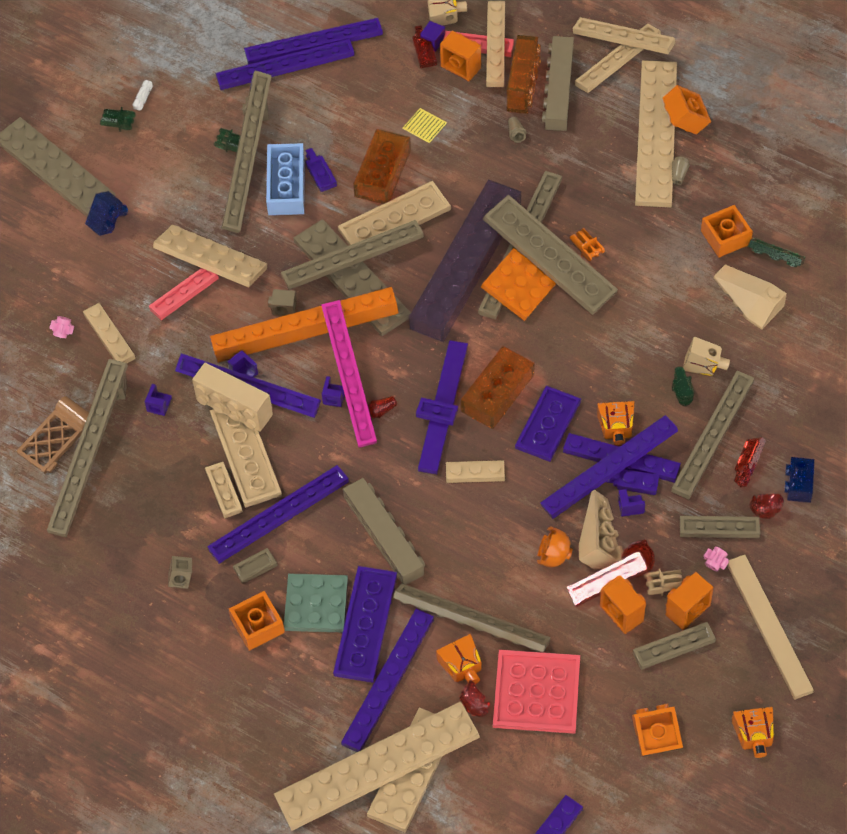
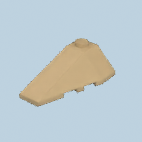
M724 265L714 276L715 281L723 291L733 299L735 306L741 309L743 316L761 330L785 306L787 293L772 283L728 265Z
M596 490L591 492L579 542V560L592 569L624 568V554L622 546L617 544L618 532L614 530L611 523L614 518L608 499Z

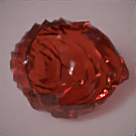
M759 494L758 498L753 495L749 505L751 511L756 516L771 519L781 512L784 506V499L781 494Z
M647 540L636 541L624 549L621 562L623 570L633 578H639L650 572L655 563V554L648 545Z
M469 680L467 685L464 686L459 699L466 712L473 716L483 717L489 711L490 702H484L486 696L479 691L472 680Z

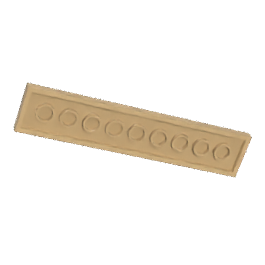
M642 60L635 206L672 207V161L674 159L675 126L670 122V116L664 107L665 103L662 98L676 86L677 62Z
M460 701L274 793L291 831L480 738Z

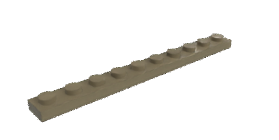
M256 70L252 76L221 229L239 233L241 230L272 76Z
M548 171L544 172L527 208V211L541 223L562 181L561 175ZM512 244L509 245L504 258L515 248ZM486 293L478 314L496 320L503 304L489 293Z
M108 359L47 528V532L63 537L68 535L128 367L125 362Z

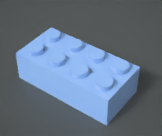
M303 143L268 144L266 195L268 215L304 214L305 155Z

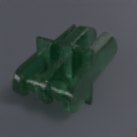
M123 107L120 110L104 109L100 125L119 128V132H121V129L131 130V124L134 123L133 118L136 117V113L123 110Z
M220 128V134L217 135V141L214 142V146L224 149L226 152L228 150L237 152L240 135L233 133V129L230 131Z
M678 366L675 368L672 391L675 392L676 398L681 405L688 406L692 403L695 394L691 383L692 377H687L684 368Z

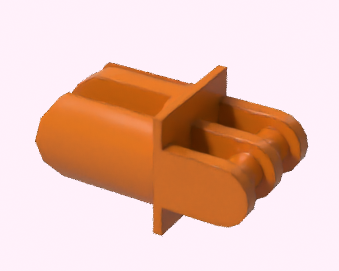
M585 228L576 232V235L570 236V240L581 251V257L584 256L589 262L593 257H598L599 253L603 254L605 252L604 247L597 241V237L593 238Z

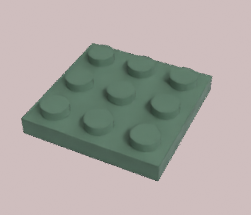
M288 574L284 631L343 633L346 616L348 575Z

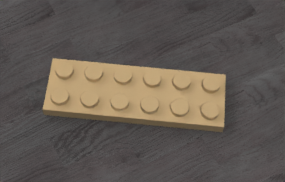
M431 181L339 225L338 231L350 246L414 220L421 225L450 211L451 205L435 183Z
M171 225L153 243V248L246 287H250L267 270V263L245 255L242 252L228 248L175 225Z
M214 409L210 410L244 507L246 508L282 496L258 430L250 429L244 423L234 421L224 413H218Z
M419 708L410 726L434 715V713ZM442 757L381 786L369 808L367 817L406 833Z

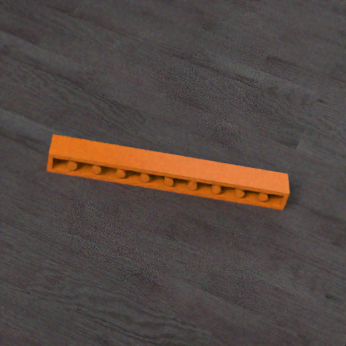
M392 287L340 301L347 328L399 314ZM322 306L212 335L210 338L217 362L219 363L230 360L241 350L248 355L326 334L328 329Z

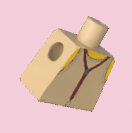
M428 0L429 19L442 26L456 23L458 21L457 13L467 12L466 1L456 2V0Z
M693 337L685 355L682 371L712 376L716 368L727 370L730 359L720 357L722 350L720 346Z

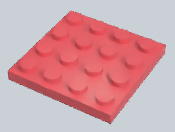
M499 650L493 728L575 734L580 655Z

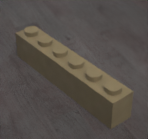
M553 36L552 43H549L548 54H551V57L547 59V67H550V70H546V81H549V84H545V95L548 96L544 98L543 108H546V112L542 114L545 130L567 131L574 37Z
M361 478L343 488L344 499L392 570L397 572V577L401 583L407 585L424 575L425 563L421 556L417 557L413 544L410 541L407 542L404 538L405 534L402 528L395 525L393 515L390 512H386L382 499L375 496V490L371 483L367 484L364 478Z

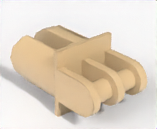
M659 569V571L644 574V578L647 579L646 586L649 587L647 590L648 594H661L663 596V592L671 591L673 588L677 589L682 582L681 569L661 572Z

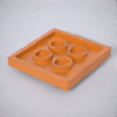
M513 248L484 281L481 288L525 321L556 283L528 258Z

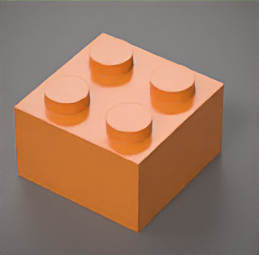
M451 31L440 43L441 67L470 82L481 69V45L460 33Z
M676 85L662 98L673 126L682 128L686 132L698 134L711 123L699 94Z
M735 205L702 218L701 232L718 258L751 244L753 231Z
M697 572L691 576H686L677 589L673 588L668 593L665 615L680 629H686L711 606L714 587Z
M618 575L601 587L600 607L624 634H627L644 622L646 601L640 593L637 594L628 579Z
M265 591L229 608L231 621L249 651L285 633L283 621Z

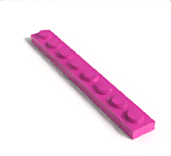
M340 300L321 304L358 448L375 444L377 440Z

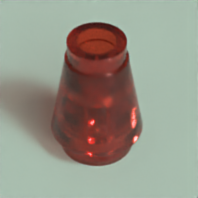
M393 396L371 401L368 405L370 416L374 419L381 418L396 407L397 402Z

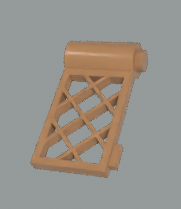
M67 396L62 397L57 402L55 410L16 451L17 454L44 474L47 472L51 473L58 465L56 462L81 436L89 412ZM56 417L61 420V426L51 427V422ZM73 429L76 432L72 437H65L64 430ZM61 431V438L51 439V432ZM48 432V440L38 441V436L41 433ZM62 443V447L59 451H52V444ZM48 444L49 452L38 453V446ZM35 446V454L27 455L24 453L28 447ZM49 456V462L44 467L39 464V458Z

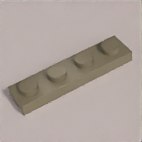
M680 516V537L760 538L759 517Z
M708 622L635 648L633 649V655L642 670L712 644L716 641V638Z

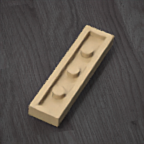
M100 303L83 311L85 318L114 360L129 363L135 359L134 353Z

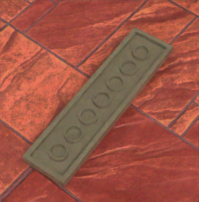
M21 117L0 132V146L87 218H92L116 198L113 191Z
M507 195L484 216L483 220L592 315L617 293L618 289L510 195Z
M323 219L293 237L294 243L310 260L348 246ZM363 261L326 275L347 299L387 288ZM396 296L399 314L369 322L381 336H384L412 317L411 312Z

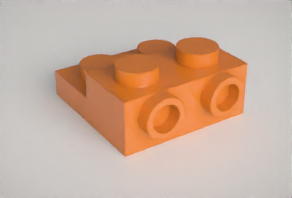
M663 704L656 706L657 710L649 711L648 708L636 710V714L632 715L641 756L683 748L675 707Z

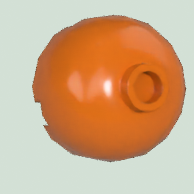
M550 526L547 529L550 531L549 535H544L540 543L537 556H541V559L537 560V563L547 567H558L564 563L565 559H570L573 549L570 548L571 543L567 534L558 528Z

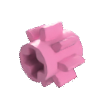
M57 316V320L51 321L50 329L54 331V336L67 338V335L73 333L74 325L71 324V319Z
M714 547L713 551L708 548L704 554L705 565L716 572L719 568L724 570L729 563L726 558L728 554L719 547Z

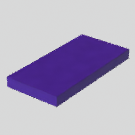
M546 386L515 444V449L551 462L581 403V398Z

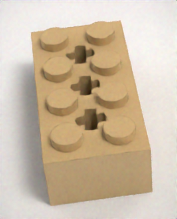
M207 363L202 365L192 379L196 399L200 404L208 405L216 412L224 413L232 420L244 423L250 429H256L261 432L273 415L270 394Z

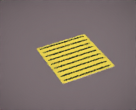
M420 108L402 129L430 143L447 122Z

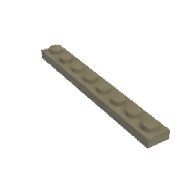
M414 220L281 272V276L288 290H291L424 237V233L417 221Z
M736 371L674 483L671 492L688 500L690 499L754 383V377Z
M401 584L394 594V598L404 604H411L421 610L431 611L440 617L453 619L459 624L472 626L478 631L491 633L497 638H505L514 644L524 645L536 652H544L550 642L551 637L405 584Z

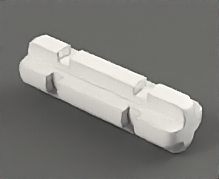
M143 81V87L140 88L133 102L135 110H142L143 104L150 93L149 91L153 87L151 81Z

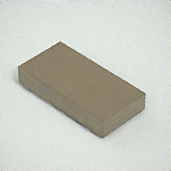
M266 548L233 565V569L242 584L275 568L277 562L269 549Z

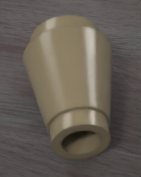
M511 117L508 120L509 137L516 143L522 142L526 138L527 132L517 117Z
M676 157L672 161L673 184H682L690 167L688 159Z

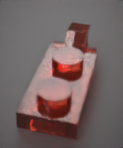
M422 25L415 26L416 36H412L419 67L436 66L437 59L432 42L420 37L423 31Z
M763 437L746 440L734 469L736 471L734 482L740 488L747 487L750 476L756 468L766 442Z

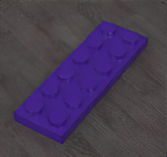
M358 566L333 675L335 677L374 683L397 580V572Z

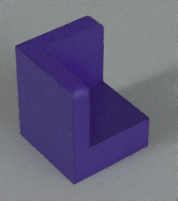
M429 21L421 32L420 37L431 41L432 50L436 52L444 39L445 27Z
M242 350L228 360L230 370L251 377L258 375L257 364Z
M326 376L322 391L323 404L342 407L345 395L343 386L331 384V377Z
M152 384L145 399L147 412L165 416L172 396L158 392L156 384Z
M626 489L618 491L621 517L645 513V501H642L641 495L628 496Z

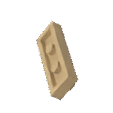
M504 460L446 462L447 483L505 481Z
M224 462L206 467V474L224 519L242 513L241 504Z

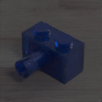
M109 191L95 194L85 224L99 236L112 233L115 229L117 218L126 216L128 208Z
M791 457L790 464H786L785 476H788V481H785L784 493H787L788 501L811 503L815 459Z

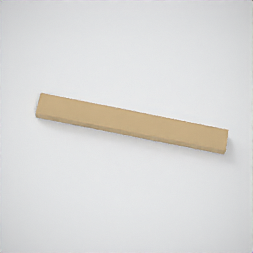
M746 555L728 560L727 567L794 700L812 694L814 689Z

